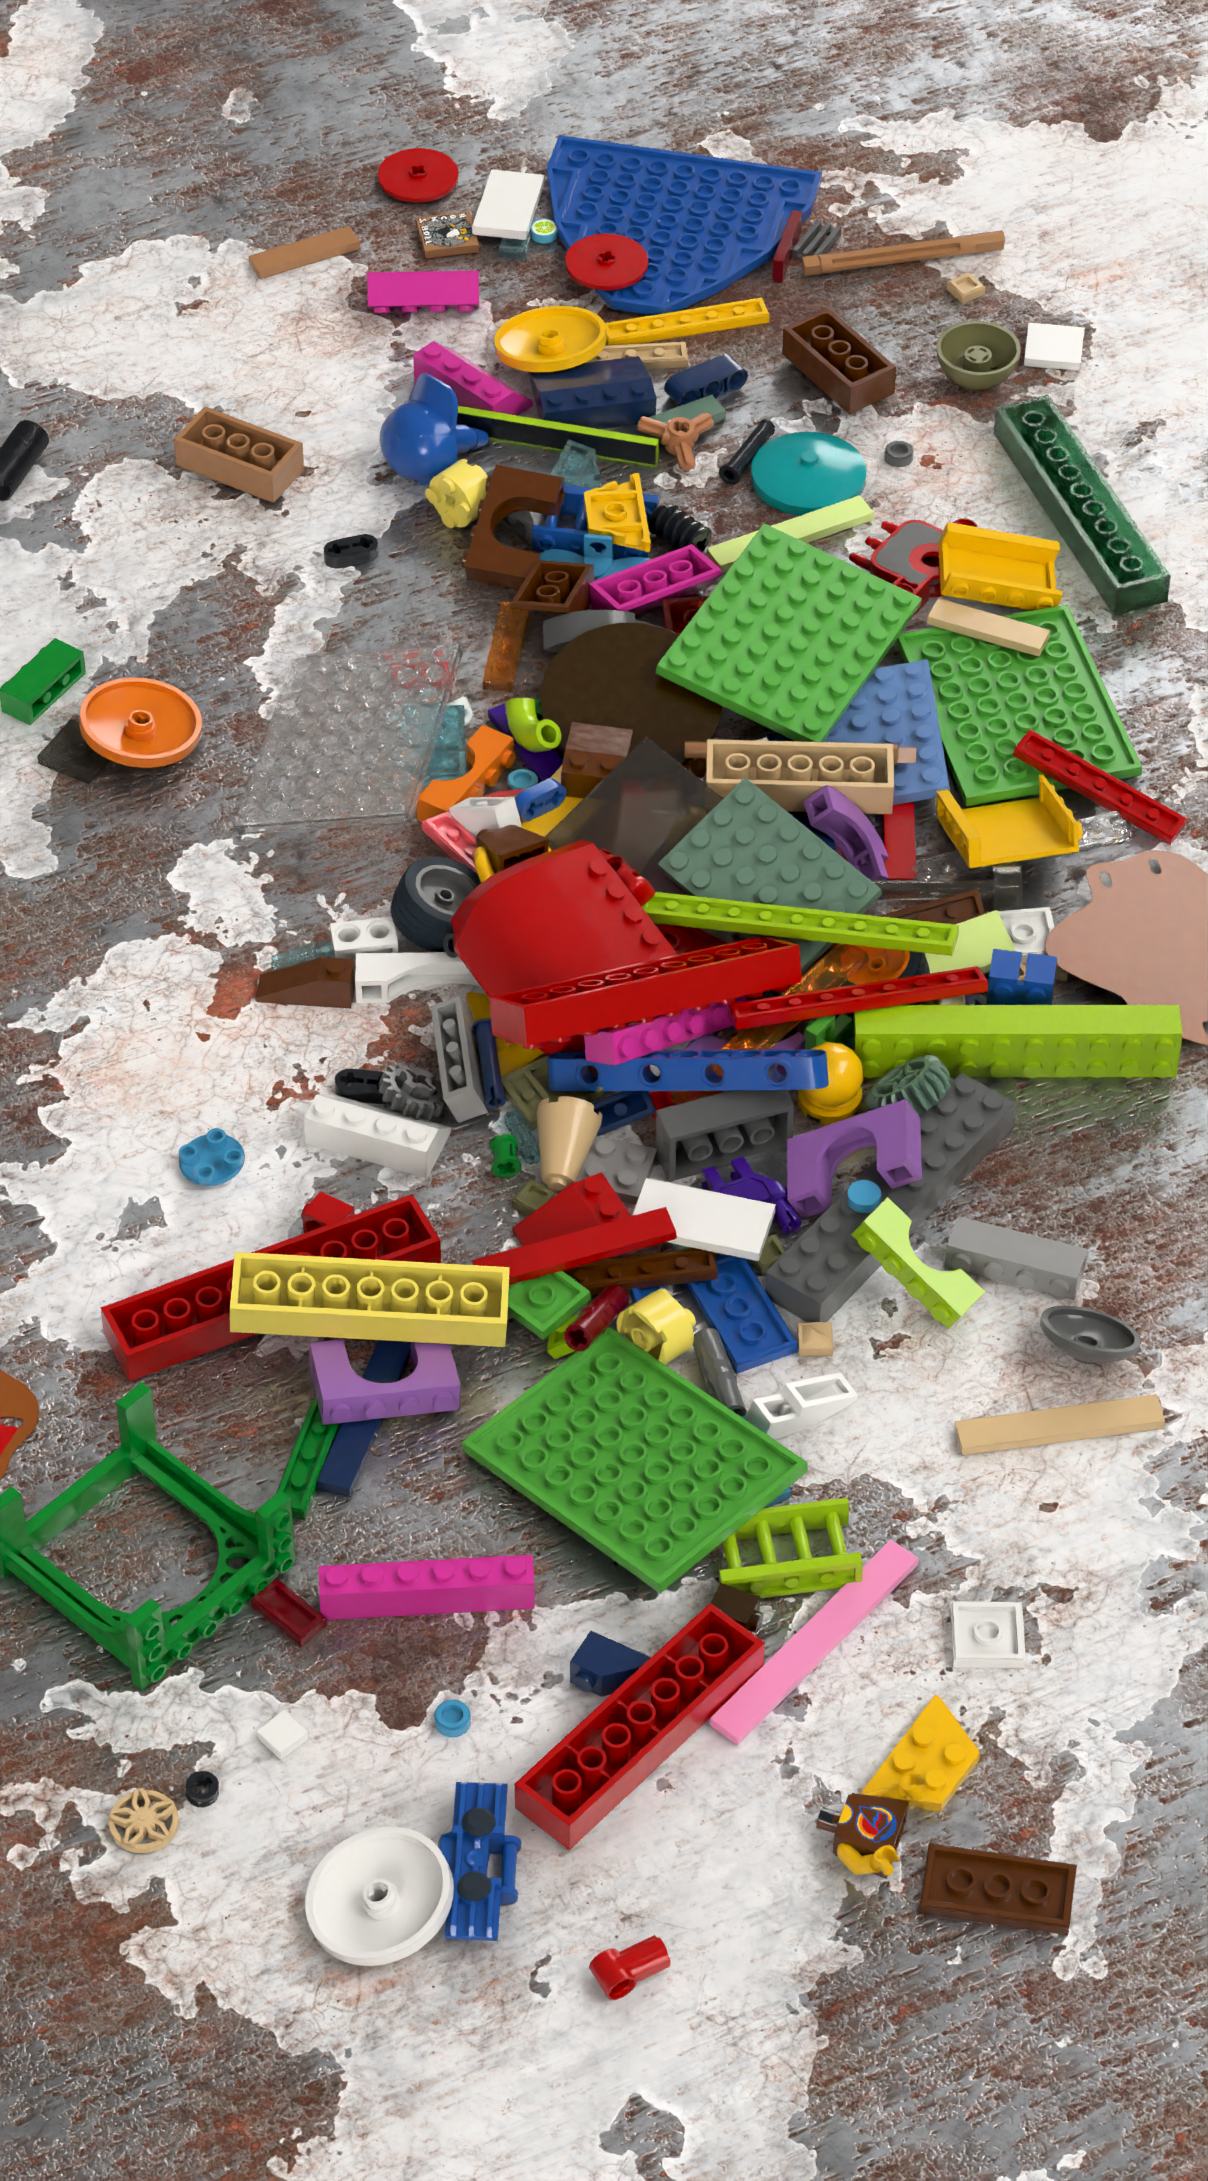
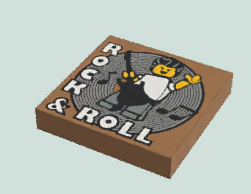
M470 211L416 217V227L425 259L479 252L477 236L472 234L473 222Z

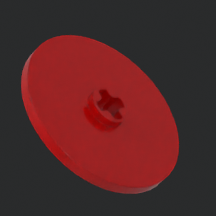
M412 148L396 152L387 157L378 169V182L383 191L393 198L406 202L420 203L440 199L449 194L456 187L459 180L458 167L453 159L442 152L426 148Z
M596 234L578 240L568 249L565 257V267L570 277L585 287L596 290H618L629 287L642 279L648 269V256L645 249L633 239L617 234Z

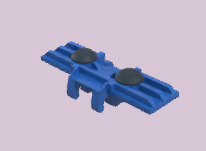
M456 1782L452 1831L442 1834L438 1842V1848L450 1867L454 1883L453 1901L446 1918L445 1939L498 1941L500 1905H512L518 1901V1891L515 1889L517 1852L521 1850L522 1842L516 1836L505 1835L508 1784ZM490 1854H502L501 1878L487 1877Z

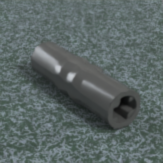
M713 1328L699 1330L694 1334L693 1348L700 1365L701 1376L705 1380V1388L711 1397L739 1416H746L747 1411L737 1386V1377L732 1370V1364L726 1355L718 1331Z

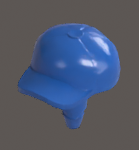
M422 373L414 385L409 400L393 409L383 422L379 441L385 459L397 474L413 479L414 482H420L422 486H429L433 477L457 461V453H466L469 450L486 446L489 442V436L486 431L468 427L464 424H456L458 400L455 392L450 386L429 373Z

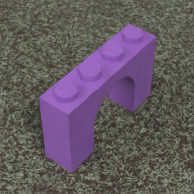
M906 1099L787 1139V1200L802 1219L825 1212L832 1205V1178L834 1172L843 1159L858 1149L876 1147L877 1171L891 1189L922 1179L920 1117Z
M344 1339L310 1343L309 1369L322 1424L327 1425L459 1410L460 1382L450 1345L411 1342L410 1358L414 1369L413 1373L397 1382L375 1383L363 1379L353 1371L349 1363Z

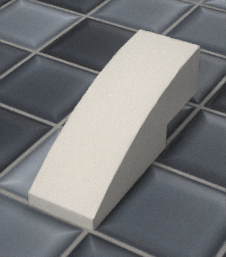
M841 1372L786 1383L781 1394L753 1399L746 1419L775 1440L825 1420L855 1402L858 1395Z

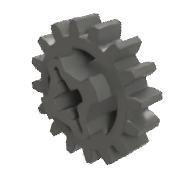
M398 1062L396 1067L389 1065L387 1070H384L379 1081L378 1092L384 1094L382 1100L391 1102L390 1108L392 1110L397 1109L403 1116L410 1113L416 1120L419 1119L420 1115L430 1120L432 1115L439 1117L441 1111L444 1112L447 1105L443 1100L441 1080L437 1081V1074L430 1073L424 1066L419 1070L415 1068L413 1063H409V1066L405 1067L401 1062Z

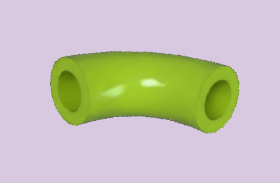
M515 698L505 702L509 730L519 745L531 752L552 750L560 744L562 736L560 728L552 720H538L534 699Z

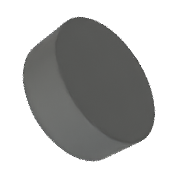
M893 441L885 447L884 459L889 465L894 467L908 466L913 461V447L904 441Z

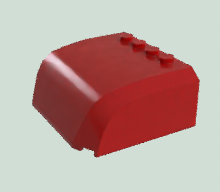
M579 840L529 858L490 876L466 897L450 921L454 932V951L488 997L677 955L595 844L585 840ZM579 1034L573 1035L570 1041L561 1043L543 1042V1047L538 1049L547 1055L557 1052H584V1036Z

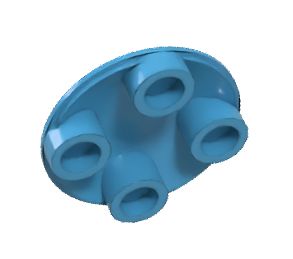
M219 1128L211 1129L206 1135L195 1138L179 1149V1167L182 1174L189 1181L203 1186L219 1185L231 1180L240 1172L245 1161V1154L241 1144L234 1138L226 1135L225 1131Z

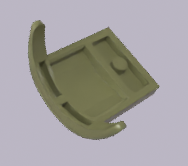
M547 1056L501 1076L504 1095L531 1131L537 1128V1107L543 1099L549 1098V1103L558 1102L559 1096H569L593 1103L605 1095V1091H602L603 1087H597L596 1091L550 1090Z

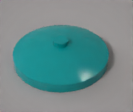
M795 432L774 438L758 450L752 462L751 481L755 492L765 503L779 511L801 516L841 501L861 496L866 485L867 470L865 461L859 451L843 439L819 432Z

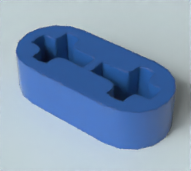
M550 778L520 792L515 797L519 817L523 821L528 822L556 809L566 797V788L555 779Z

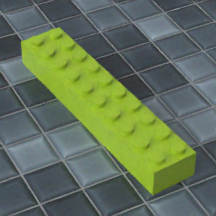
M897 1005L854 1012L851 1049L854 1050L861 1060L863 1077L866 1078L885 1076L889 1073V1070L895 1069L899 1064L902 1065L909 1059L914 1060L918 1056L926 1055L937 1056L944 1063L950 1073V1077H958L963 1073L969 1077L1165 1078L1177 1077L1183 1032L1179 1005Z

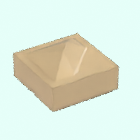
M832 1322L798 1323L799 1357L833 1356Z

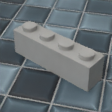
M460 995L430 1006L443 1100L458 1123L488 1113V1107H486L477 1040L476 1036L472 1033V1025L475 1023L474 1017Z
M957 1216L947 1243L945 1267L955 1270L961 1268L964 1272L987 1277L991 1280H999L1026 1289H1034L1053 1294L1057 1297L1075 1300L1085 1272L1088 1249Z

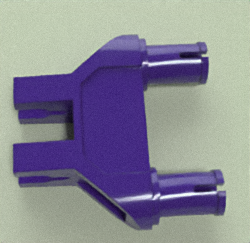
M744 1156L731 1160V1166L735 1170L731 1172V1182L725 1183L714 1166L702 1170V1176L705 1179L704 1182H701L703 1190L776 1204L774 1216L785 1234H790L791 1232L788 1224L793 1232L801 1227V1219L787 1200V1188L776 1180L754 1173Z

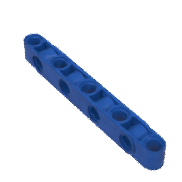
M661 1050L617 1065L586 1061L585 1052H557L546 1057L549 1089L554 1091H596V1088L599 1086L603 1087L602 1091L810 1090L829 1086L827 1054L824 1050ZM713 1064L721 1067L723 1076H719L713 1071ZM781 1064L784 1066L787 1076L779 1074L775 1065ZM589 1065L596 1068L598 1077L593 1076L589 1072ZM650 1065H654L660 1070V1077L652 1073Z

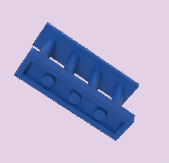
M565 485L566 494L559 515L577 516L574 529L557 528L559 517L547 515L545 526L533 525L532 551L543 552L549 549H561L584 556L583 539L584 535L588 534V531H585L587 521L584 508V492L594 488ZM643 494L647 522L652 511L659 506V495ZM599 542L590 544L595 549V552L602 553V550L606 548L604 544ZM613 544V560L627 557L649 558V552Z

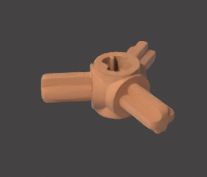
M702 413L691 420L675 417L671 420L669 419L667 424L642 416L637 429L640 432L661 438V444L664 445L666 451L676 455L679 468L683 469L684 472H689L690 469H694L696 466L692 453L695 446L694 442L698 440L699 434L713 427L714 421L709 413Z

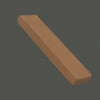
M346 226L248 256L249 264L259 279H263L359 250L360 240L352 229Z

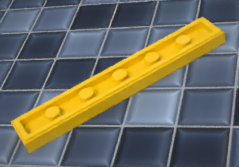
M756 298L605 323L606 345L641 344L769 323L770 315L763 299Z

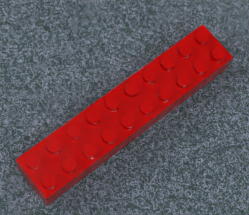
M762 935L490 996L492 1035L506 1039V1043L521 1044L524 1049H537L543 1047V1042H567L571 1040V1036L577 1034L593 1036L599 1034V1029H623L627 1027V1023L633 1021L649 1023L655 1020V1016H679L682 1014V1010L689 1008L690 1010H705L709 1008V1004L715 1002L718 1004H731L736 1002L737 997L741 996L756 998L763 996V991L767 990L774 992L787 991L790 989V985L802 983L799 944Z
M411 1194L251 1253L441 1263V1242L414 1195ZM234 1259L100 1307L103 1333L129 1381L258 1334L230 1332V1300Z

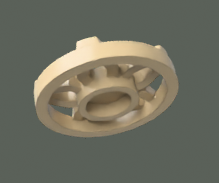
M143 1788L135 1789L134 1792L123 1796L113 1806L109 1815V1828L113 1840L121 1848L132 1853H152L164 1848L173 1840L179 1826L178 1811L174 1802L160 1792L144 1790ZM138 1800H143L145 1805L139 1807L137 1805ZM150 1800L157 1801V1802L151 1807V1801H150ZM132 1803V1804H131L132 1810L129 1809V1808H127V1807L124 1808V1807L127 1806L128 1804ZM165 1809L162 1813L157 1814L158 1810ZM172 1815V1824L168 1831L163 1822ZM118 1816H128L129 1819H123ZM115 1824L126 1828L124 1838L117 1832ZM160 1829L163 1834H160L156 1831ZM131 1833H133L135 1836L130 1840ZM145 1837L156 1840L148 1844H138Z

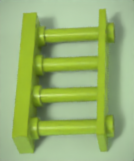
M848 1498L826 1499L824 1501L763 1508L722 1542L728 1569L719 1570L720 1583L760 1596L761 1599L842 1588L846 1583L861 1582L863 1579L861 1553H847L841 1526L849 1525ZM827 1528L833 1555L812 1558L806 1531ZM792 1533L798 1560L777 1563L771 1535ZM757 1537L763 1564L742 1567L736 1540Z

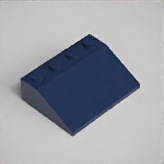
M639 356L588 362L561 371L528 372L539 419L595 429L637 425L642 416L650 417L656 415L657 398L653 383Z

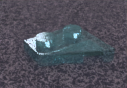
M568 439L551 475L563 477L565 485L600 488V471L596 465V450Z

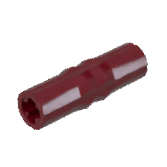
M614 1284L608 1285L594 1300L588 1303L587 1307L582 1309L579 1316L566 1328L564 1333V1340L570 1348L575 1351H584L600 1335L605 1333L606 1329L612 1325L620 1312L627 1307L629 1297L624 1288Z

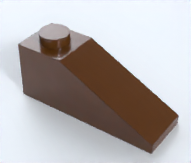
M321 957L260 974L256 1002L351 1009L355 990L354 959Z

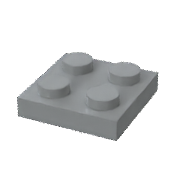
M596 1135L576 1181L602 1172L622 1202L636 1205L645 1179L650 1178L657 1159V1149Z

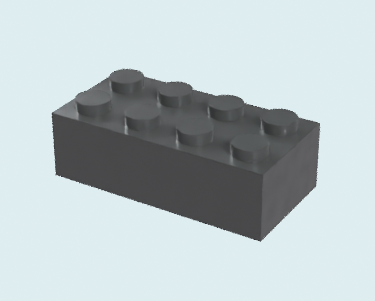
M729 1090L724 1093L701 1097L694 1101L656 1110L657 1158L668 1181L671 1182L701 1174L703 1169L712 1166L716 1169L730 1166L732 1159L744 1156L746 1161L787 1150V1139L793 1137L794 1104L787 1090Z

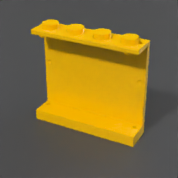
M1039 775V798L961 809L949 790L936 791L937 819L969 868L1079 852V840L1082 839L1083 834L1081 823L1075 820L1072 810L1065 806L1063 798L1058 796L1054 785H1050L1044 775Z

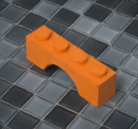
M482 725L466 742L467 765L471 770L457 779L432 780L417 797V820L422 822L447 811L450 813L449 808L469 797H482L489 787H493L497 783L499 776L506 768L509 769L513 765L516 757L514 738Z

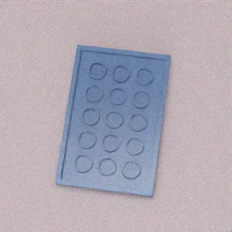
M928 659L876 668L824 742L898 744V746H915L916 763H897V765H894L893 805L936 798V791H950Z

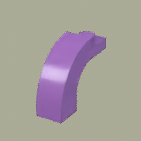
M825 785L803 801L810 825L831 837L841 848L852 866L877 886L889 879L884 865V861L889 857L884 844L867 817L849 798L836 789Z

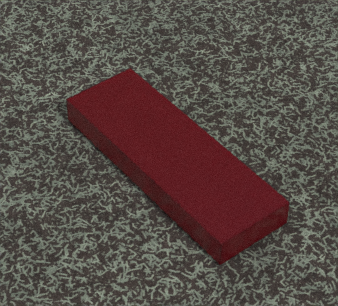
M793 210L790 213L773 259V282L783 283L792 259V249L798 243L801 235L802 211Z

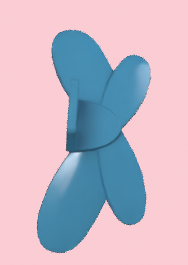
M593 534L584 535V557L561 549H549L539 553L543 561L594 564L595 580L651 560L644 557H627L613 560V538L611 536ZM599 542L604 544L606 548L602 550V553L595 552V549L590 544Z

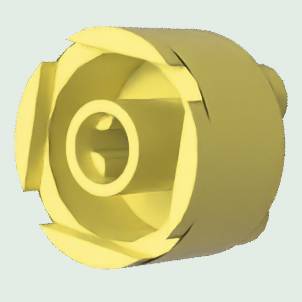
M466 459L458 460L433 477L429 488L425 491L428 501L434 504L436 510L441 515L443 523L448 528L455 526L465 527L479 518L477 515L480 500H485L487 494L485 490L487 474L477 464L474 466L467 464L466 462L469 460Z
M664 1288L650 1293L618 1315V1333L621 1335L624 1333L625 1338L665 1365L688 1351L693 1345V1327L696 1325L695 1316L689 1309H683L678 1301Z

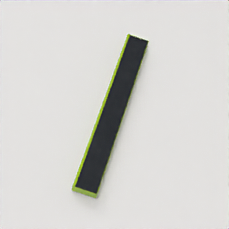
M458 406L456 424H464L468 427L486 431L489 440L656 467L659 461V439Z

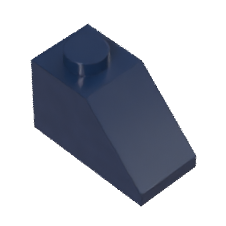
M590 1631L570 1661V1683L584 1692H592L601 1697L611 1695L651 1657L594 1631Z

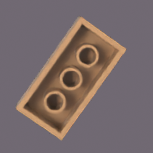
M206 406L174 438L176 466L273 503L304 470L303 443Z

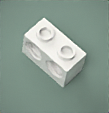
M391 916L330 923L333 958L354 959V970L356 969V953H398L396 930Z

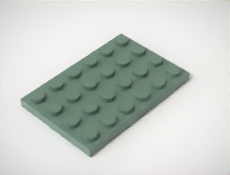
M746 777L658 863L659 869L690 896L863 914L882 895L881 889ZM734 932L743 940L762 936L759 934ZM768 936L799 944L801 974L833 944L831 942Z

